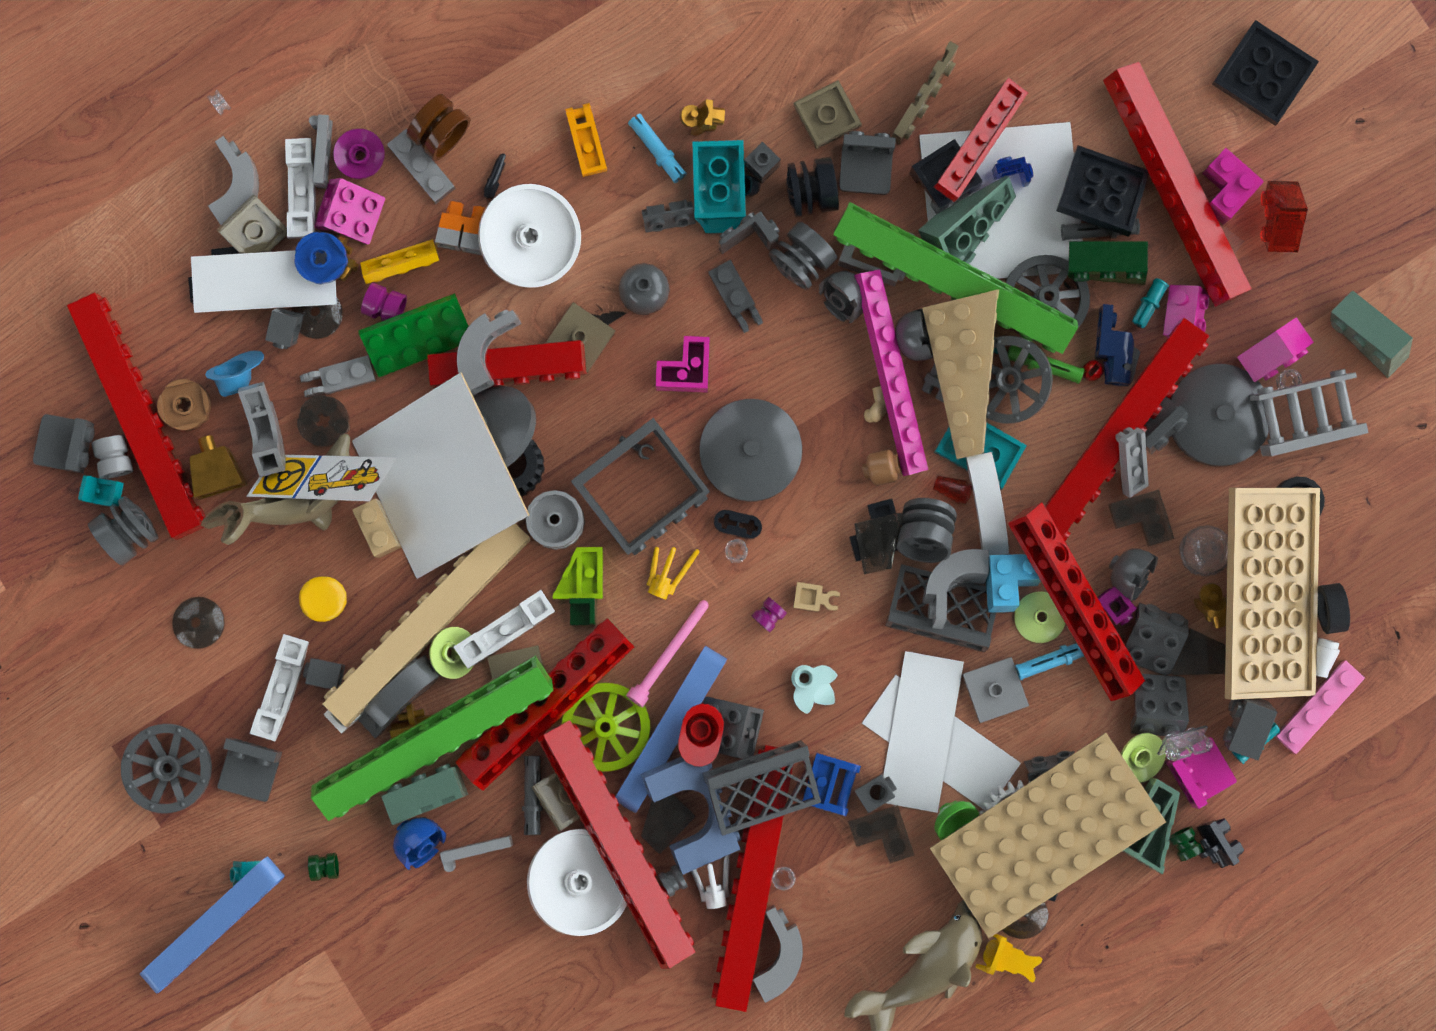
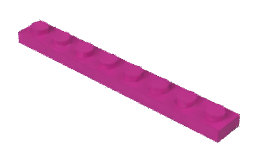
M879 269L854 275L861 291L862 310L903 476H908L929 470L881 271Z

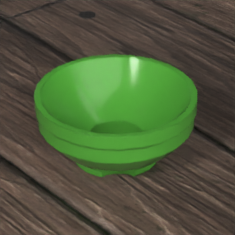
M966 801L945 803L939 809L940 812L935 820L934 829L937 836L942 840L978 817L979 811L972 803Z

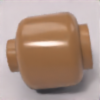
M889 449L870 453L867 456L866 464L862 465L865 478L870 479L876 486L895 482L899 474H902L898 454H894Z

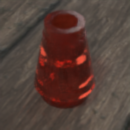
M938 475L933 490L938 491V493L957 504H967L972 492V484H969L968 480Z

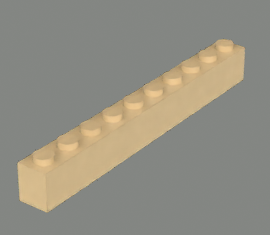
M514 524L473 547L472 549L474 550L467 557L462 555L453 565L456 569L449 576L446 573L442 575L435 583L437 588L431 594L426 592L417 601L419 606L412 613L407 611L399 619V627L394 632L391 629L387 631L379 640L382 644L375 651L371 648L361 658L363 663L357 669L351 668L343 676L344 682L337 689L334 686L325 694L324 699L326 701L323 705L348 728L372 699L398 676L432 642L434 637L530 542V537L517 524Z

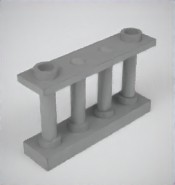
M1345 369L1330 372V377L1276 390H1273V386L1257 389L1258 394L1249 396L1250 401L1262 400L1270 439H1268L1269 444L1260 446L1262 456H1275L1369 433L1367 423H1357L1356 419H1353L1345 380L1356 378V372L1346 373ZM1335 383L1343 420L1340 422L1341 427L1332 428V425H1329L1321 386ZM1311 389L1319 426L1316 428L1317 432L1308 434V431L1304 429L1297 396L1298 391ZM1285 394L1287 395L1294 428L1293 438L1284 440V437L1280 435L1273 403V397Z

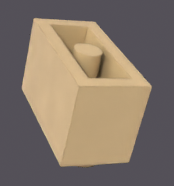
M373 499L352 509L374 557L381 558L402 548L379 500Z

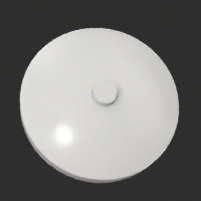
M522 184L504 190L488 204L479 223L478 242L486 264L499 278L515 286L533 288L551 284L569 271L580 250L581 229L574 209L562 195L545 186Z
M575 829L559 833L547 840L534 855L527 875L528 896L538 917L550 928L571 936L592 935L611 926L625 910L627 904L586 829Z

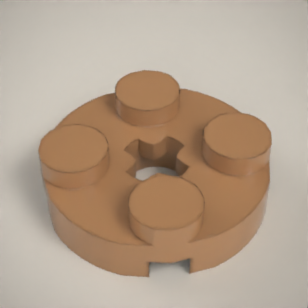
M178 379L170 382L162 394L159 395L157 401L159 416L170 427L179 431H191L208 421L211 400L207 391L200 384L188 379ZM184 398L187 402L191 403L186 412L183 409H178V405L182 403L181 399Z

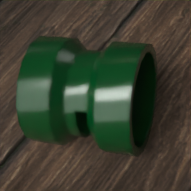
M1192 826L1173 833L1169 838L1171 844L1176 846L1178 850L1177 856L1181 862L1189 860L1204 851L1201 844L1196 842L1194 838L1195 832Z
M336 852L328 853L324 857H320L318 854L309 855L308 872L311 881H319L323 877L329 879L339 878V861Z

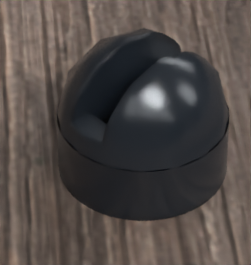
M745 175V196L751 197L758 194L761 187L759 180L753 176Z

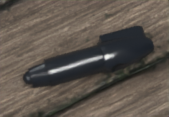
M504 153L498 156L490 176L487 178V183L484 186V198L493 199L500 185L498 181L506 164L504 162L506 158Z

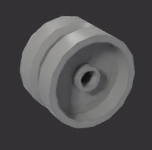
M557 490L543 492L535 497L528 506L527 511L530 516L526 517L527 529L533 539L545 548L554 550L568 548L576 543L582 535L585 525L584 513L576 499L569 494ZM554 515H558L560 518L557 524L550 522V518L554 519Z

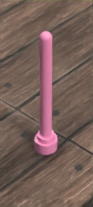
M702 600L698 603L641 684H637L635 688L631 687L626 697L642 708L649 699L647 696L650 694L648 690L708 609L707 601Z

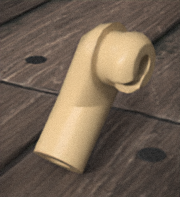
M881 386L872 388L875 403L864 412V418L869 423L880 421L887 412Z

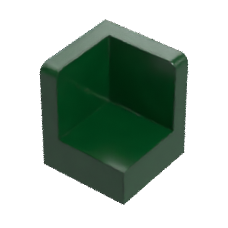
M569 598L570 625H596L597 600L595 598Z

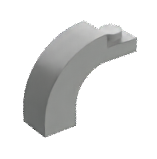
M224 136L216 140L215 143L231 166L233 174L232 183L226 194L208 205L220 225L253 194L258 197L259 176L252 158L246 151L241 154L233 140L228 142Z
M504 310L496 314L493 321L484 313L471 323L461 338L457 352L458 372H462L473 396L495 384L487 370L485 355L487 348L495 338L522 324L518 315L513 310Z
M264 382L238 388V394L251 431L253 442L252 457L259 476L262 477L285 471L286 458L282 434L273 402L269 399Z
M969 549L951 554L948 559L942 560L935 567L924 590L922 601L924 604H929L928 619H932V628L943 629L947 620V592L953 586L961 583H985L989 574V550Z
M775 905L767 908L766 914L780 939V951L777 959L770 967L753 975V981L765 1003L782 994L792 984L799 972L803 955L802 940L796 923L786 928L785 924L789 923L782 908L777 910Z

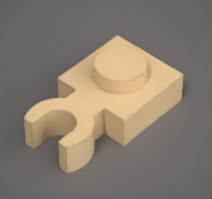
M797 582L793 608L819 612L820 605H824L828 610L836 611L838 606L830 605L829 598L831 596L839 597L840 593L830 591L827 594H823V586Z

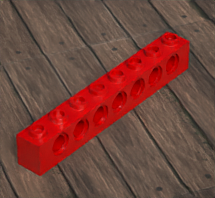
M1041 502L1022 510L1008 522V525L1110 701H1115L1131 696L1143 684L1145 679L1047 509Z
M606 618L548 673L552 679L554 691L547 698L541 701L537 700L528 705L523 712L519 714L514 713L507 717L499 726H492L480 736L476 743L469 749H466L455 763L474 785L484 791L537 740V737L543 735L634 648V645Z

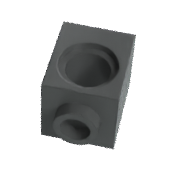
M762 142L744 159V167L763 184L780 167L781 159Z
M284 308L272 310L265 340L273 342L272 345L280 349H288V347L297 344L304 314Z
M311 658L310 663L307 662L303 671V678H306L305 684L328 689L335 686L338 689L342 684L346 665Z
M880 774L857 788L855 792L867 812L870 813L895 798L893 792L897 788L889 776L884 778ZM873 785H881L885 790L884 797L874 799L870 795V788Z

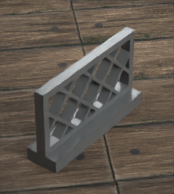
M901 564L885 626L986 652L990 647L991 633L996 613H990L988 618L986 614L988 608L983 610L976 598L982 593L987 594L986 586L975 583H961L953 586L947 594L955 606L949 608L947 614L957 608L964 621L958 625H953L947 619L943 629L932 628V619L925 617L920 609L927 604L921 603L917 605L911 595V592L920 587H923L925 590L932 572ZM905 572L914 574L920 584L908 590L903 582ZM958 586L965 588L970 596L958 603L951 590ZM901 587L904 590L902 594H900ZM907 595L914 608L908 612L896 610L898 600ZM972 600L979 613L968 619L961 606ZM982 615L987 623L986 632L976 631L970 621Z
M800 740L702 773L722 836L821 803L809 760V749L804 742ZM803 761L805 770L800 778L789 773L794 763ZM773 770L782 773L776 786L764 781L768 773ZM787 776L798 781L791 795L780 790ZM749 778L757 781L751 795L740 790L744 780ZM762 784L773 789L767 803L755 798ZM803 784L811 789L813 798L804 801L796 798ZM726 786L733 790L726 803L717 799L716 789ZM737 793L749 798L742 811L730 806ZM778 793L789 798L786 805L780 809L771 806ZM753 801L764 806L761 814L756 817L746 814ZM719 804L724 806L722 811L720 810ZM728 809L739 814L735 824L725 827L723 818Z

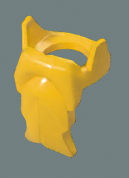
M998 934L993 935L996 939L988 942L983 954V960L987 965L976 964L975 968L994 975L995 970L1001 972L1006 970L1012 974L1019 973L1030 982H1034L1036 978L1034 968L1041 964L1042 957L1026 955L1023 950L1014 948L1013 944L1006 941V937Z

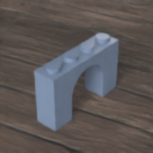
M679 757L640 775L649 798L653 802L683 790L698 791L706 798L709 813L704 827L698 833L669 845L676 866L684 875L740 850L738 841H741V837L738 831L723 836L720 833L708 787L702 774L713 769L712 764L710 763L703 767L692 766L682 757ZM719 788L715 792L717 799L721 801L719 794L722 793V789ZM719 804L720 810L722 811L724 806ZM728 809L723 818L725 827L731 825L728 819L732 816L730 809Z

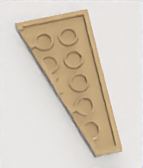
M999 289L922 308L957 459L984 453L987 424L986 413L989 403L988 392L989 382L991 381L994 329L997 318L996 308Z

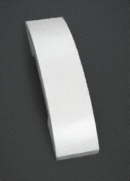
M285 139L289 212H287V238H303L315 231L316 193L313 183L314 157L312 139Z
M992 452L966 457L980 529L981 549L989 550V556L1009 554L1005 514Z
M540 590L479 632L472 634L455 645L454 649L469 669L553 614L555 610Z
M283 634L275 657L277 661L261 708L257 710L250 734L276 741L298 685L309 645L308 641Z

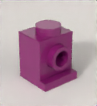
M1111 586L1097 597L1113 625L1119 623L1120 626H1123L1133 618L1131 613L1137 609L1115 586ZM1113 602L1118 604L1119 609L1117 612H1113L1110 608Z

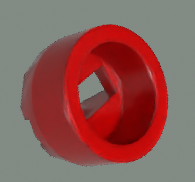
M1096 360L1088 361L1082 367L1084 368L1083 377L1087 381H1097L1103 375V366ZM1095 365L1098 366V370L1090 376L1088 372Z

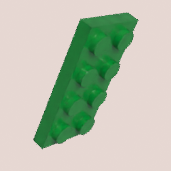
M454 293L359 330V335L378 377H382L428 359V355L441 354L459 347L461 338L469 325Z

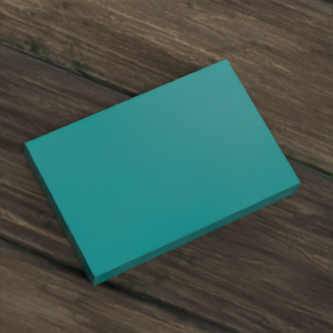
M987 423L984 453L992 452L1000 490H1002L1027 445ZM948 427L934 453L968 471L966 457L956 458L950 427Z

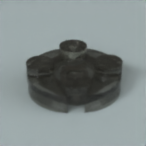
M318 395L308 399L302 405L299 418H297V427L302 437L317 447L333 446L340 435L347 434L350 430V416L346 407L339 400L330 396ZM320 415L330 417L326 428L324 426L318 427L317 425L320 421Z

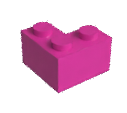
M1227 148L1202 173L1221 190L1210 202V205L1217 220L1222 225L1234 216L1264 182Z
M1296 317L1237 358L1254 382L1262 377L1267 381L1279 373L1276 369L1283 364L1287 368L1309 353L1306 348L1314 342Z
M684 336L683 362L657 361L656 391L708 393L710 337Z

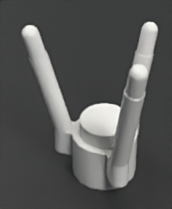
M730 854L724 856L723 888L721 884H716L712 864L707 865L710 885L706 886V891L697 870L691 871L700 892L701 902L706 901L707 909H715L727 905L726 898L730 897L728 889Z

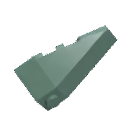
M1009 176L1000 178L936 214L918 230L921 239L970 264L976 256L974 251L981 241L985 242L990 236L987 233L994 222L1001 220L1016 198Z

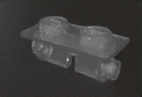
M1207 725L1198 728L1192 727L1176 734H1168L1162 740V745L1157 753L1158 756L1166 754L1167 759L1177 761L1190 757L1192 753L1197 755L1209 752L1213 747V742L1204 735L1208 728Z

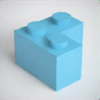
M1026 554L989 556V574L986 579L988 613L1014 612L1020 605L1018 587L1038 586L1041 580Z

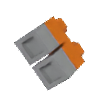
M450 201L446 213L442 212L435 239L437 247L482 255L478 242V228L485 207L473 206L471 218L462 216L464 204Z

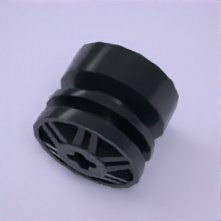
M831 157L814 159L812 172H808L804 161H800L799 174L796 172L794 163L787 164V194L795 217L802 216V204H805L807 214L812 215L814 202H818L822 213L839 210L837 182Z

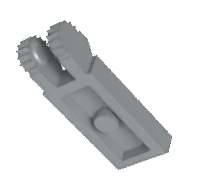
M368 355L323 367L319 371H312L300 376L301 382H310L319 378L322 380L323 386L312 387L304 391L306 398L324 393L328 395L376 381Z

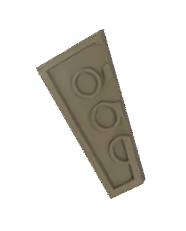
M952 41L946 46L942 60H938L928 77V82H925L915 97V102L911 103L894 130L892 138H896V143L900 144L903 138L907 140L910 138L916 128L912 124L917 117L922 119L929 108V105L926 104L930 96L934 98L937 96L943 86L939 82L944 75L949 77L956 66L953 60L959 46Z

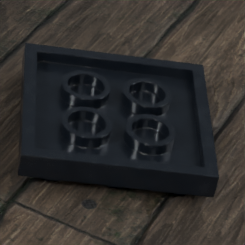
M1255 20L1212 85L1276 126L1319 61Z
M1078 145L1056 211L1129 237L1135 223L1149 173L1144 168Z

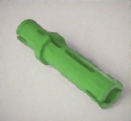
M1010 345L1007 352L1009 359L1016 362L1022 348ZM1029 353L1024 365L1030 370L1040 368L1037 361H1035L1036 359ZM1047 357L1050 365L1054 366L1051 367L1054 376L1076 382L1077 384L1080 383L1084 368Z

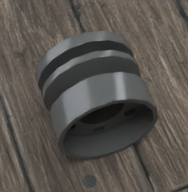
M798 221L787 233L792 246L780 241L777 244L779 250L773 248L769 252V257L784 277L800 288L808 290L812 286L810 279L813 281L819 279L814 266L826 271L835 262L837 255L816 231L803 222Z
M126 496L118 500L120 507L116 504L110 506L113 519L105 513H100L88 523L91 533L100 546L115 562L122 566L137 555L133 543L146 549L148 547L146 539L150 542H155L158 539V534L149 517Z
M916 498L906 502L902 511V527L899 530L896 546L898 551L909 559L924 563H936L948 559L952 550V534L955 530L957 518L956 510L951 505L932 498Z

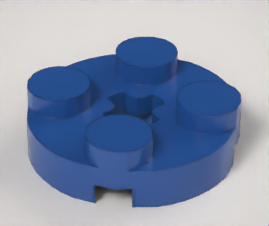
M313 232L304 236L296 246L295 267L299 274L310 282L319 285L331 283L343 274L348 264L344 245L332 234ZM317 252L321 254L326 252V263L316 264L315 260L317 257L315 254Z

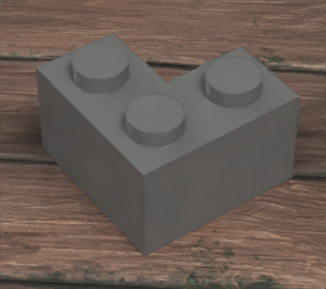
M1261 698L1231 700L1228 711H1231L1230 716L1233 718V723L1231 726H1227L1224 732V744L1232 752L1259 760L1278 712L1269 701Z

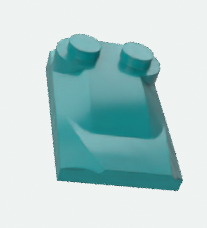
M744 140L692 142L695 220L702 226L705 233H723L731 227L736 229L740 225L741 220L746 217Z

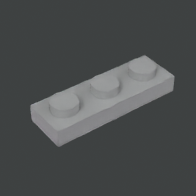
M406 128L391 140L387 146L434 203L437 204L456 188L432 158L424 152L422 146L415 145L407 138Z

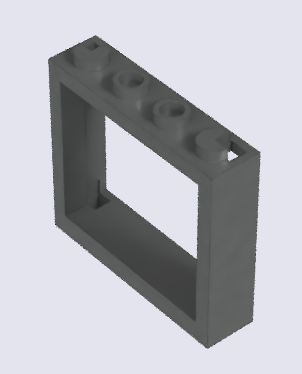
M654 418L571 480L572 484L627 555L631 552L636 555L647 546L644 542L652 536L655 540L667 531L666 525L672 521L675 524L680 522L688 515L685 511L692 505L695 508L702 505L708 500L706 495L710 492ZM653 432L697 491L628 543L583 484Z

